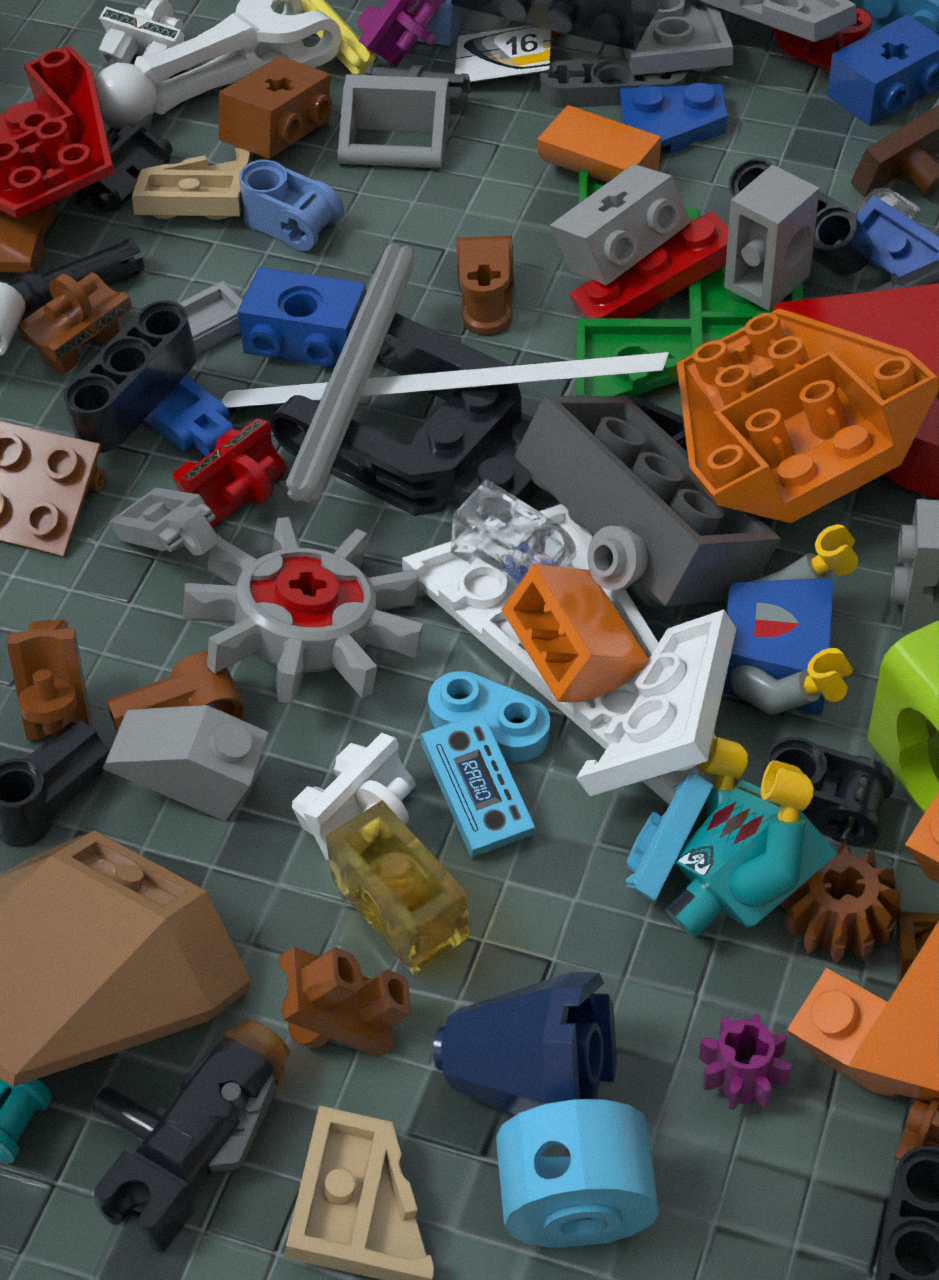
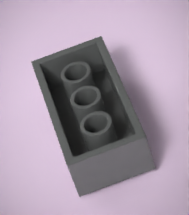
M544 396L514 455L532 474L533 482L555 496L569 510L568 515L571 520L579 526L588 529L593 535L606 526H624L640 536L647 548L648 563L644 574L638 580L644 585V590L651 599L665 606L672 607L728 600L729 586L735 582H750L760 577L781 540L755 514L716 505L693 477L689 468L688 452L627 396Z

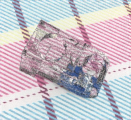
M487 479L453 514L451 553L469 564H472L478 557L499 571L508 573L518 585L533 563L568 567L577 554L576 545L572 537L563 527Z

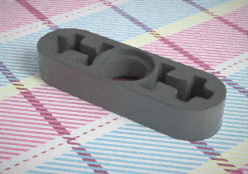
M627 58L560 60L551 62L549 70L540 72V96L542 100L548 105L565 108L567 105L573 107L620 105V88H638L644 85L656 87L687 85V70L666 72L661 76L659 74L632 76ZM606 80H620L624 83L610 85L602 82Z

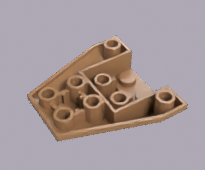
M95 830L32 856L0 875V1079L13 1087L209 1022L249 991L251 978L208 892Z

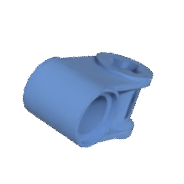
M257 160L244 166L240 172L242 213L246 226L254 231L265 233L283 241L296 250L309 251L318 242V233L326 225L335 224L343 216V202L331 186L287 169L278 162Z

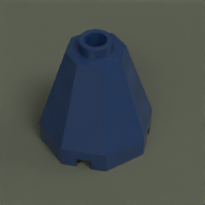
M570 972L457 1009L447 1017L446 1025L439 1027L435 1034L433 1055L436 1068L439 1071H443L446 1080L453 1090L513 1115L543 1104L573 1099H605L611 1101V1099L597 1098L600 1081H614L617 1066L614 1004L609 994L594 993L604 984L600 973Z

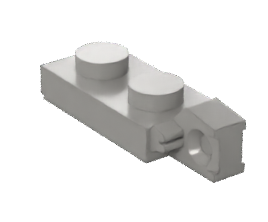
M155 487L109 521L110 526L120 541L161 551L167 549L171 552L185 546L193 555H202L222 541L221 536L216 534L210 525V522L216 517L211 513V509L207 507L199 494Z

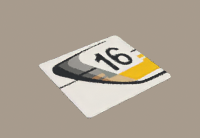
M526 25L461 35L458 37L455 74L466 73L470 77V82L549 70L551 29Z

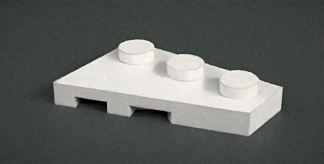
M724 609L666 630L634 683L640 694L627 714L615 715L603 734L610 742L599 762L597 760H587L576 777L589 796L673 771H685L697 764L708 761L737 629Z

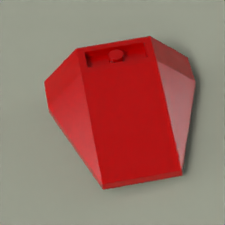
M70 45L48 50L40 58L24 64L34 99L27 103L13 105L0 114V210L17 219L115 173L92 69Z

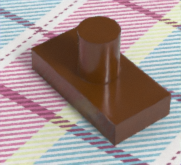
M939 105L865 149L850 182L863 197L868 196L902 174L925 197L934 194L939 189V163L932 157L939 152Z

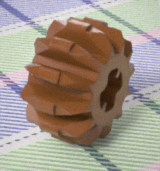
M845 840L838 848L837 854L825 866L780 903L782 911L786 913L785 927L787 928L788 936H805L803 946L806 949L807 955L824 947L830 949V955L835 965L843 958L845 950L852 951L865 961L868 955L872 953L874 944L886 946L887 942L892 938L895 927L894 922L899 918L901 912V893L894 890L896 884L894 868H876L877 858L875 857L874 849L857 857L851 855V850Z

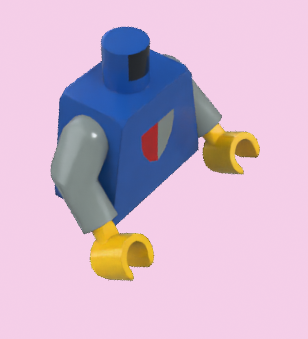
M838 524L832 525L818 535L815 541V549L819 555L816 556L813 553H808L780 571L750 582H735L729 586L727 615L737 629L723 688L725 693L739 696L767 715H777L791 709L822 714L824 698L829 702H838L845 697L848 686L842 677L850 676L853 668L841 650L830 648L833 579H827V572L831 570L836 575H849L855 571L858 565V556L852 549L855 539L846 527ZM688 614L687 622L703 616Z

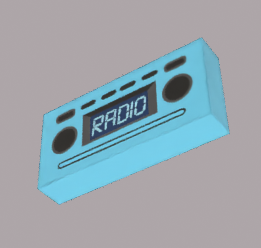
M483 711L421 733L420 743L471 858L533 836L535 826Z

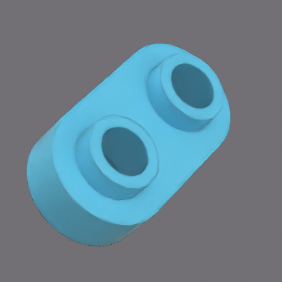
M466 671L447 673L438 678L429 689V718L435 728L483 711L505 761H530L541 755L549 744V712L540 701L533 697ZM456 697H467L464 699H454ZM518 718L525 722L512 723L509 720Z

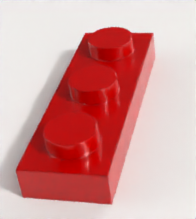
M713 211L692 220L689 225L608 285L590 280L571 291L569 295L574 308L582 318L633 319L726 265L729 227Z

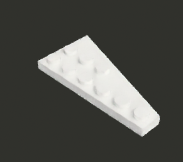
M563 504L402 558L403 571L415 570L419 576L417 587L604 749H607L610 742L603 733L615 715L627 714L640 694L634 683L642 669L620 687L597 698L581 702H557L501 610L518 584L514 582L508 573L498 567L505 563L514 569L507 562L508 555L511 554L518 558L515 554L519 550L523 551L525 537L527 538L525 554L531 561L533 556L535 564L551 565L549 564L550 561L551 563H565L552 566L589 570L587 554L593 536L588 529L579 526L571 520L568 515L569 510ZM602 587L649 659L657 647L658 641L626 589L608 590ZM694 766L685 771H673L643 780V782L670 805L676 793L672 788L685 776L695 772L713 784L712 789H714L716 775L702 772L697 769V766ZM738 779L734 780V788L738 785Z

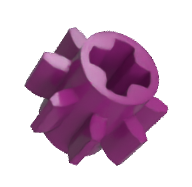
M757 1014L750 1020L741 1019L734 1022L726 1016L721 1017L719 1041L713 1038H702L700 1042L699 1060L708 1064L704 1069L702 1087L704 1090L717 1088L728 1099V1107L731 1110H734L739 1104H749L755 1101L763 1108L768 1107L771 1095L770 1083L778 1086H787L789 1081L791 1064L784 1059H780L785 1052L787 1036L785 1033L772 1035L770 1030L761 1024L760 1015ZM740 1060H748L750 1062L749 1064L740 1063Z

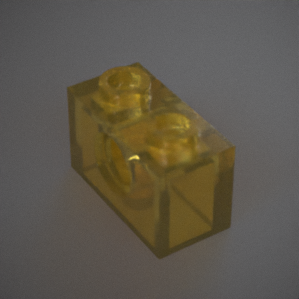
M383 800L325 836L332 882L413 975L469 938L466 891Z

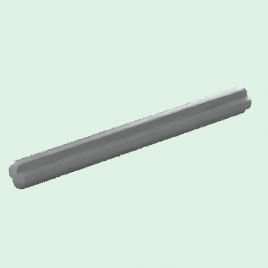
M392 243L386 247L286 480V486L289 488L287 494L295 502L302 500L311 504L320 497L415 266V261L413 260L414 250L408 245L401 247L396 243Z

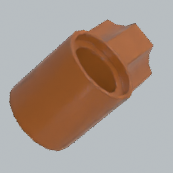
M208 651L196 652L183 658L175 665L171 676L167 679L106 700L116 734L127 710L208 705L243 720L246 707L228 667L217 673H213L206 667Z

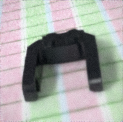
M395 313L385 336L393 347L384 339L376 358V362L399 373L400 376L510 366ZM518 383L426 391L445 400V402L415 433L414 440L408 445H404L351 419L329 474L413 516L442 512L446 508V503L457 502L503 524L509 522L539 488L533 482L532 474L514 457L533 419L522 413L521 393ZM301 395L290 397L270 418V428L274 437L285 450L297 457L319 405L318 402Z

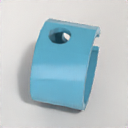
M573 1099L543 1104L520 1112L502 1124L496 1136L504 1226L509 1236L525 1244L549 1248L606 1244L639 1233L651 1226L660 1214L648 1124L644 1113L631 1105L605 1099ZM561 1145L568 1148L571 1157H545L541 1155L550 1146Z

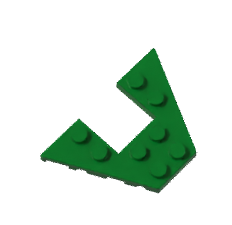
M579 171V203L603 186L591 182L590 172ZM684 204L690 221L701 217L700 209ZM726 265L688 286L689 319L577 318L576 360L669 352L663 371L576 378V396H637L679 381L676 362L693 354L702 344L720 340L744 327L753 317L763 313H771L773 309L768 311L725 288ZM802 283L781 302L803 300Z

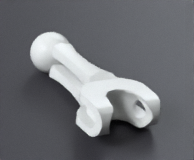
M241 0L237 4L235 13L191 40L160 52L138 56L134 65L130 63H116L104 68L95 78L103 122L110 127L120 130L128 124L134 127L148 114L152 115L156 112L163 115L185 100L213 88L237 82L278 56H283L316 68L329 62L338 54L341 45L340 27L336 21L320 11L315 10L302 13L301 0ZM285 2L282 14L274 12L278 4ZM320 30H324L323 38L317 45L309 48L304 46L302 39ZM215 58L212 61L198 68L185 72L171 79L165 80L178 72H181L185 69H188L209 59Z

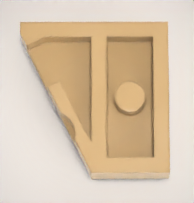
M235 148L236 160L208 166V159L203 155L185 159L176 164H162L141 169L132 194L134 215H152L158 219H170L176 216H205L212 220L240 216L242 210L240 172L244 166L253 162V153L242 148Z
M319 1105L284 1258L380 1280L433 1279V1261L431 1254L426 1255L415 1218L418 1209L410 1182L404 1178L400 1166L402 1154L391 1121Z

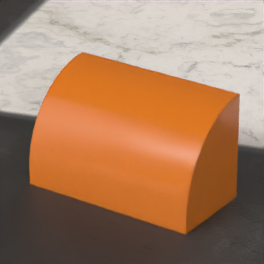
M567 105L537 138V149L539 156L545 162L577 173L579 171L590 172L591 178L608 183L633 164L659 171L661 136Z
M533 563L501 609L557 702H581L607 694L630 680L649 661L602 587L593 579L589 570Z

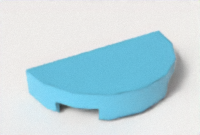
M695 772L687 775L672 788L676 793L664 815L660 816L656 812H652L636 838L626 862L627 868L634 872L625 880L628 889L645 900H656L713 784Z

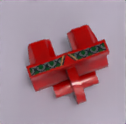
M256 418L241 431L231 428L217 439L213 452L198 463L187 461L173 472V479L179 491L199 494L207 507L211 509V513L216 517L210 522L212 528L248 500L260 505L270 498L273 494L271 482L288 470L284 460L277 453L272 443V430L267 421Z

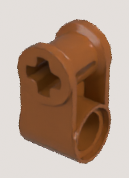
M512 235L457 238V272L459 288L462 289V319L464 326L476 334L490 335L505 330L512 320V285H514Z

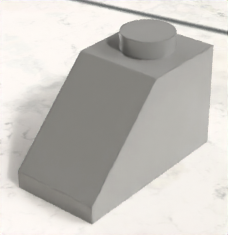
M208 705L127 710L103 769L226 821L250 787L269 732Z

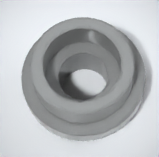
M624 526L603 527L593 536L589 544L587 554L589 571L593 579L601 587L608 590L625 589L641 578L646 570L648 563L646 545L640 536Z

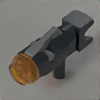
M251 1019L243 1020L237 1029H228L221 1037L220 1042L184 1076L179 1089L181 1092L169 1108L159 1107L155 1113L109 1086L102 1089L93 1103V1112L142 1141L133 1154L123 1151L96 1186L94 1199L102 1216L111 1224H119L132 1209L139 1205L147 1204L140 1214L139 1222L142 1229L149 1236L151 1248L156 1252L165 1250L193 1214L194 1210L190 1201L211 1172L237 1170L243 1166L259 1126L264 1121L278 1084L286 1073L283 1064L290 1056V1050L285 1042L263 1024Z

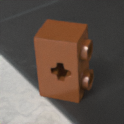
M283 56L276 57L219 92V140L271 159L329 121L332 110V98L330 97L331 74Z

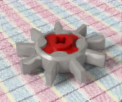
M277 518L272 553L256 559L224 539L209 549L207 570L231 585L185 583L183 620L234 623L233 626L209 637L206 667L213 673H217L255 654L265 662L277 667L276 688L278 702L292 703L301 687L303 672H319L333 668L339 671L361 698L373 695L377 665L364 652L366 646L416 659L418 655L424 623L383 611L414 606L419 576L415 570L368 578L359 569L364 560L366 532L356 529L332 554L317 549L300 548L298 534L290 518Z

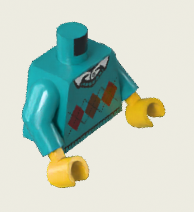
M720 737L712 738L708 761L696 765L698 770L716 775L714 789H711L707 797V819L683 845L675 861V865L691 883L665 908L670 917L694 939L721 913L747 928L756 925L837 854L836 850L802 812L809 805L813 797L814 788L810 779L802 773L799 767L773 760L767 765L761 788L744 780L734 788V780L742 776L746 769L748 754L739 743Z

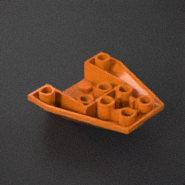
M780 308L771 313H763L753 317L741 329L720 340L702 344L693 354L676 362L689 468L693 477L718 506L787 523L797 521L900 466L939 390L937 375L910 351Z

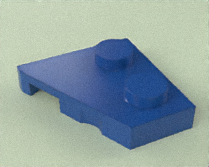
M693 83L681 86L656 87L644 85L638 88H620L622 123L661 136V147L666 146V150L670 154L688 148L695 141H706L726 133L727 110L722 84Z

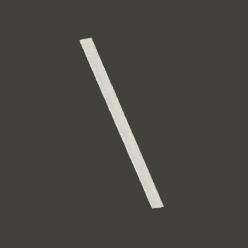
M669 352L369 378L361 396L663 371ZM328 382L232 390L226 393L221 402L226 408L285 403L294 395L305 396L311 400H321Z

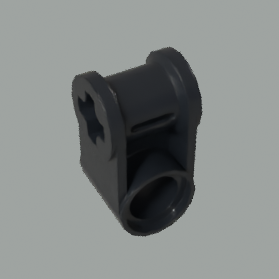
M783 738L772 744L766 755L762 779L767 765L773 760L799 767L802 773L810 779L814 788L813 797L807 808L802 812L822 835L829 836L842 844L846 840L848 845L855 847L868 846L877 841L881 832V821L878 815L882 802L890 797L895 787V776L887 766L872 758L850 755L815 744L805 738ZM862 777L867 778L865 787L859 785ZM850 816L856 818L854 825L851 826L848 824Z

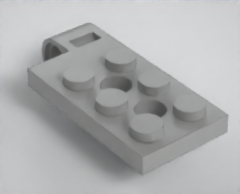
M658 0L659 9L636 50L623 48L632 76L643 74H659L661 76L666 72L690 69L706 72L719 66L733 65V45L718 7L698 0Z

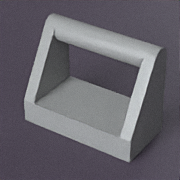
M346 74L342 97L338 163L442 169L451 121L449 78ZM357 129L433 132L432 147L354 143Z

